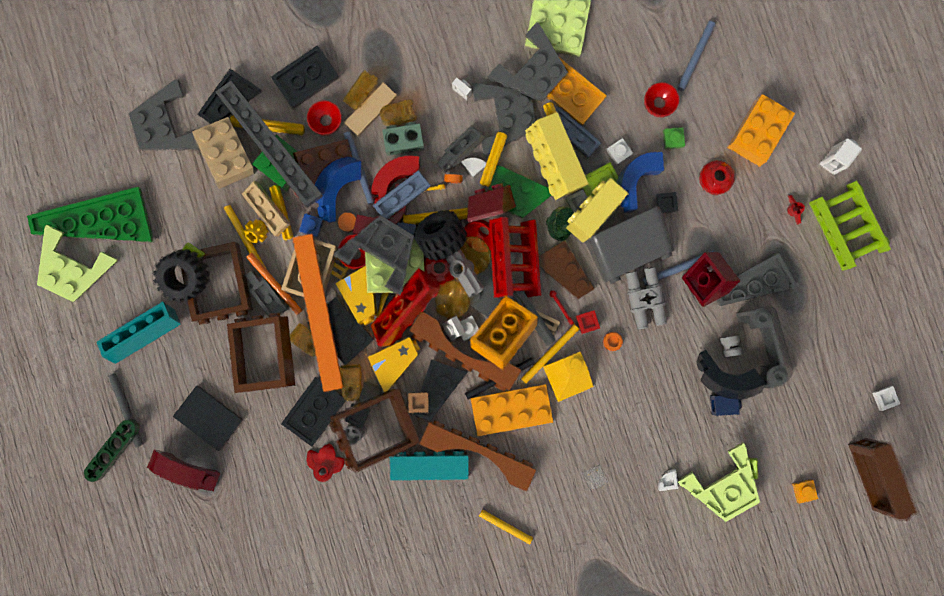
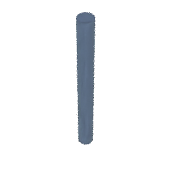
M708 22L677 87L679 90H685L713 31L715 22Z
M345 132L344 137L348 139L352 157L360 160L351 132ZM361 163L360 183L368 205L375 203V199Z
M701 256L658 272V281L691 268ZM643 278L642 281H643L644 285L646 286V285H647V280H646V278Z

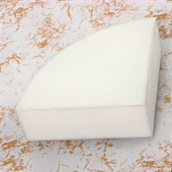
M467 158L461 164L474 177L485 168L486 162L479 158Z
M675 468L666 471L661 476L658 483L659 491L679 489Z

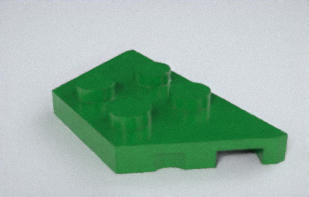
M498 164L491 184L488 187V190H491V186L503 183V186L510 184L516 207L507 212L522 219L552 196L548 187Z

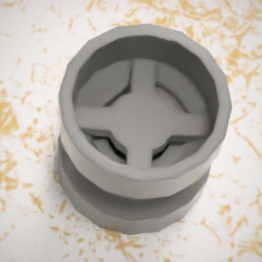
M739 335L720 338V342L724 346V357L743 354V350L739 345Z
M350 425L344 428L350 446L357 444L361 440L363 433L360 427Z

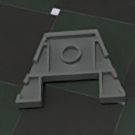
M536 22L526 33L525 37L538 47L539 50L515 76L498 64L488 75V79L543 102L568 72L542 27Z
M178 79L173 80L128 113L139 148L142 151L200 150L193 133L176 137L166 106L167 102L184 97Z
M472 83L474 102L494 99L499 132L507 134L504 146L526 135L525 130L535 122L531 97L521 94L512 88ZM496 136L485 137V140L481 142L484 156L490 154Z
M380 215L359 234L338 249L333 256L349 265L358 249L364 250L394 269L384 287L400 295L403 289L414 236Z

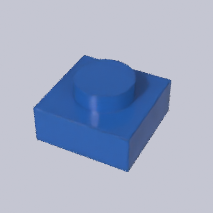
M304 214L299 232L307 235L313 234L314 237L318 238L324 220Z

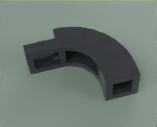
M707 350L699 353L696 362L698 369L703 372L701 382L715 394L729 399H747L763 391L766 383L755 368L739 375L729 374L717 366Z

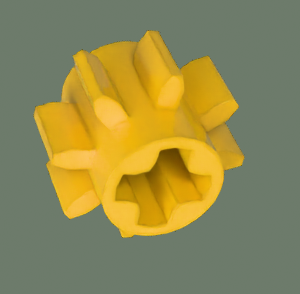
M255 219L252 222L249 220L245 225L246 229L243 232L248 241L257 243L258 241L263 242L267 238L266 234L269 230H267V226L263 221Z

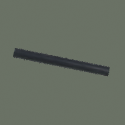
M530 357L515 367L523 371L534 365L535 361ZM490 379L488 382L486 381L466 392L465 395L469 400L495 386L496 382Z

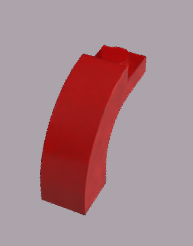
M419 156L395 158L378 171L371 188L373 195H379L375 197V203L389 193L391 186L396 181L409 178L418 170L420 171Z

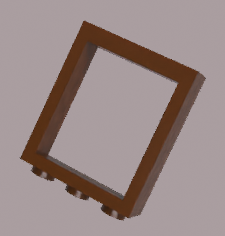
M234 241L199 249L205 253L204 259L231 253L242 305L199 314L195 296L188 300L191 321L203 325L211 323L210 320L215 318L218 321L229 319V315L236 314V317L248 315V311L253 310L239 243ZM181 268L183 282L185 285H188V274Z
M272 313L268 314L269 318H263V315L252 316L249 321H246V318L234 319L235 323L227 324L234 393L296 386L288 316ZM274 324L280 380L247 384L241 328Z
M396 388L330 416L332 420L329 422L330 427L338 435L339 440H337L339 449L344 451L346 455L344 459L345 464L349 470L351 469L356 473L420 443L401 393ZM389 398L405 440L357 462L340 420Z
M865 438L848 444L872 510L899 521L909 520L912 515L917 514V509L892 443Z

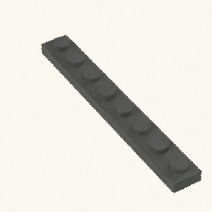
M232 81L218 89L216 94L306 208L321 199L323 196Z

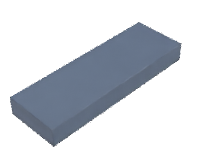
M558 106L556 112L559 114L571 144L589 158L601 142Z
M418 170L373 206L381 216L388 220L431 187V185Z

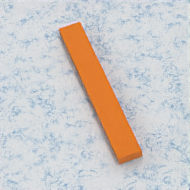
M313 234L293 237L323 392L341 389L344 386Z

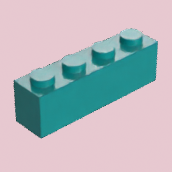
M161 302L98 340L97 345L102 357L116 364L178 327L181 323L175 309L165 302Z
M401 451L390 457V481L469 479L468 454H464V451H453V454H445V451H433V454H426V451H414V455H406V451Z

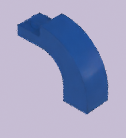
M663 152L643 154L621 171L616 183L628 193L621 202L624 213H632L638 209L636 186L641 176L659 175L664 171Z
M353 157L340 158L330 163L320 173L315 183V187L323 196L316 202L319 204V218L329 223L336 221L337 194L346 183L361 180L360 160Z

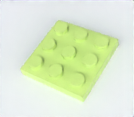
M534 0L528 31L538 22L556 52L580 56L591 0ZM526 38V47L539 49Z
M413 239L403 286L418 268L424 271V255L415 239ZM365 252L367 293H394L384 287L394 269Z

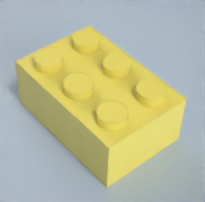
M611 178L607 182L603 180L591 192L594 196L590 195L579 206L581 211L577 210L567 220L569 224L566 229L582 243L591 238L628 195Z

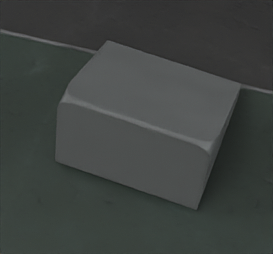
M364 382L359 402L381 394L382 387Z

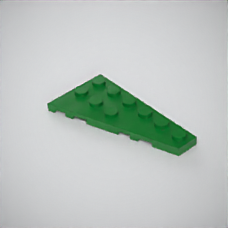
M140 187L27 216L32 235L44 236L45 226L50 225L64 232L63 237L154 242Z

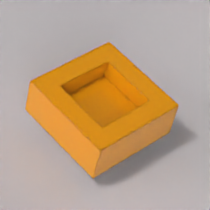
M809 479L792 483L797 503L800 504L818 499L814 480Z

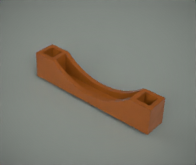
M420 312L409 330L414 333L412 337L422 343L424 339L430 343L428 347L436 352L439 350L446 353L445 357L455 362L456 359L463 363L461 367L470 372L473 369L479 372L478 377L487 382L491 379L496 382L495 387L503 392L506 389L510 391L522 371L510 363L502 370L491 361L473 359L461 353L448 341L442 331L440 322L424 312Z
M434 420L433 423H428L420 445L436 452L448 449H464L479 453L499 467L509 484L528 491L536 472V468L532 467L534 463L525 459L522 462L516 460L514 454L507 451L504 454L498 452V448L487 443V446L479 443L480 440L473 436L466 438L462 436L463 432L455 428L448 430L444 428L445 424Z

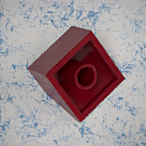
M503 183L491 186L492 189L487 191L485 188L475 190V194L469 196L468 222L503 214L516 207L510 184L503 186Z
M704 252L682 277L702 307L729 294L740 282V279L719 252Z

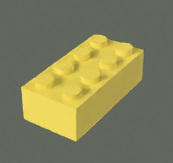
M558 112L538 119L525 130L526 139L532 145L534 157L539 161L542 176L547 180L549 192L554 196L555 200L588 185V181Z

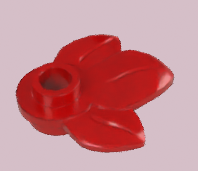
M330 443L323 446L319 453L313 450H309L307 453V465L313 470L314 477L319 482L330 480L333 474L340 472L344 467L345 458L336 457L335 449ZM321 469H326L325 475H320Z

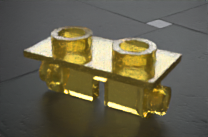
M363 70L343 101L354 111L361 108V104L374 85H377L378 78Z

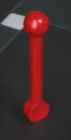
M550 291V297L554 298L568 323L573 325L574 322L556 296V291Z

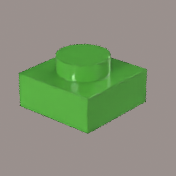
M683 128L663 130L665 149L685 147Z

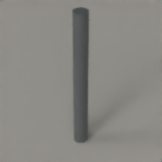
M116 374L109 375L108 378L124 419H133ZM130 424V425H127L129 432L132 431V430L130 429L131 424ZM139 433L133 439L135 448L143 445Z

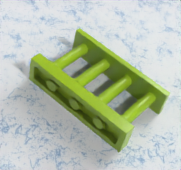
M858 181L846 185L848 191L826 201L822 196L809 202L842 271L857 266L855 259L878 249L879 253L891 250L889 239L883 234L866 200L864 189ZM847 199H853L857 208L836 218L832 217L830 207ZM861 215L865 223L864 226L845 235L840 233L838 229L839 224ZM867 232L870 233L874 241L873 243L854 252L849 251L846 245L848 241Z

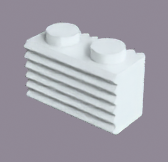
M845 139L831 147V150L824 156L820 165L835 175L849 168L862 149L856 141Z

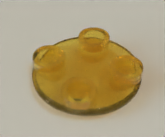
M467 237V240L464 242L465 244L460 249L466 259L473 263L474 272L476 274L482 273L490 263L491 254L489 247L478 237Z
M448 281L439 285L440 290L435 298L437 313L448 319L455 316L460 318L465 315L470 305V297L461 283Z

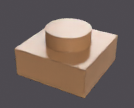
M428 392L408 393L409 413L429 412Z

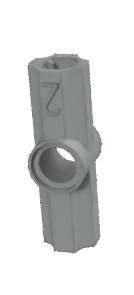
M461 249L452 256L446 257L450 265L451 274L458 278L469 297H473L483 291L484 286L474 272L473 263L466 259Z

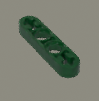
M128 419L119 424L85 468L84 477L87 481L95 482L101 480L138 434L140 426L136 420ZM131 424L130 429L132 431L127 432L125 435H123L122 433H125L128 430V426L126 425ZM115 438L121 440L122 445L120 448L114 446ZM103 453L109 454L110 461L108 463L103 461ZM98 468L95 472L96 476H93V469Z

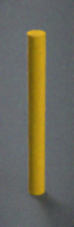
M231 205L225 206L224 210L249 254L253 253L265 267L252 242L246 239L243 232L244 228Z
M574 324L521 379L527 384L577 333L579 328Z

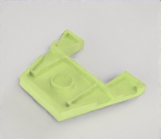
M46 225L44 228L37 285L75 302L118 259L100 252L92 268L56 251L64 232Z
M743 442L728 450L738 469L707 487H702L693 471L678 479L679 485L687 489L695 498L702 501L725 522L760 503L746 446Z

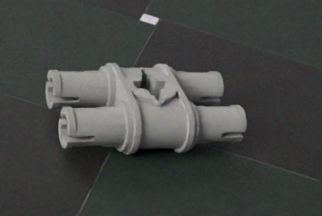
M656 267L644 269L648 285L646 288L640 287L637 271L626 273L629 287L627 295H629L631 304L630 311L634 313L638 330L649 327L645 312L648 308L653 309L656 325L667 324L664 310L666 302H664L661 289L663 286L658 281ZM646 295L653 296L647 299V302L640 300Z

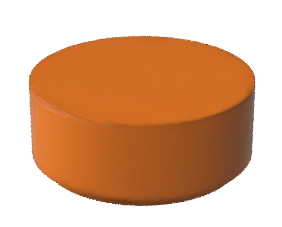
M444 174V181L446 183H462L463 175Z
M351 213L341 214L338 218L339 228L344 232H352L356 217Z
M609 332L603 338V345L609 351H616L623 344L621 335L616 332Z

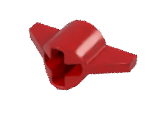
M789 195L790 205L787 208V212L790 216L795 217L797 225L801 224V214L805 206L801 202H796L794 197Z

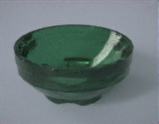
M560 206L547 217V229L553 239L565 241L571 235V232L566 229L569 224L567 220L574 213L571 208Z

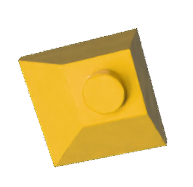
M576 352L543 366L558 402L593 387L581 352Z

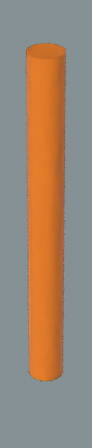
M250 253L246 257L296 315L301 313L303 310L286 291L281 290L282 286L254 254Z

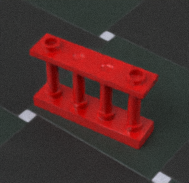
M508 217L489 220L494 298L513 296V291H525L528 298L541 296L536 220L520 222V226L508 225ZM509 233L521 234L522 245H511ZM510 252L522 253L523 264H511ZM512 272H524V283H512Z

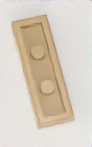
M383 82L344 124L359 137L397 98V95Z
M253 181L242 193L274 236L278 237L290 225V222L257 181Z

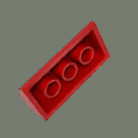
M418 268L403 286L402 293L400 295L396 294L375 319L371 327L378 346H392L396 340L402 337L407 327L413 324L418 314L425 310L429 301L437 296L440 286L434 277Z

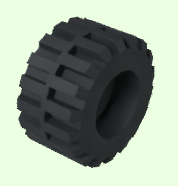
M441 210L427 216L419 223L414 232L416 243L429 260L445 259L448 256H452L460 250V247L467 240V232L455 212L449 210Z
M182 249L162 257L154 267L157 270L153 271V276H156V279L153 281L154 284L158 285L156 288L158 292L162 291L163 297L168 296L170 301L176 300L177 302L188 301L205 290V285L209 283L207 277L210 276V271H206V268H208L207 263L204 264L202 262L204 258L202 256L198 258V253L195 251L191 253L188 249L184 251ZM176 266L183 268L187 272L189 278L188 285L182 284L176 278Z

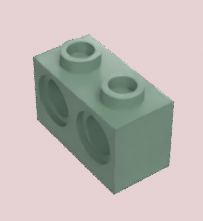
M409 122L405 126L397 127V125H390L386 129H382L387 156L424 150L420 124ZM410 133L418 135L415 140H409L407 137ZM390 137H399L396 143L389 142Z

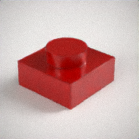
M595 310L576 316L581 334L600 329Z

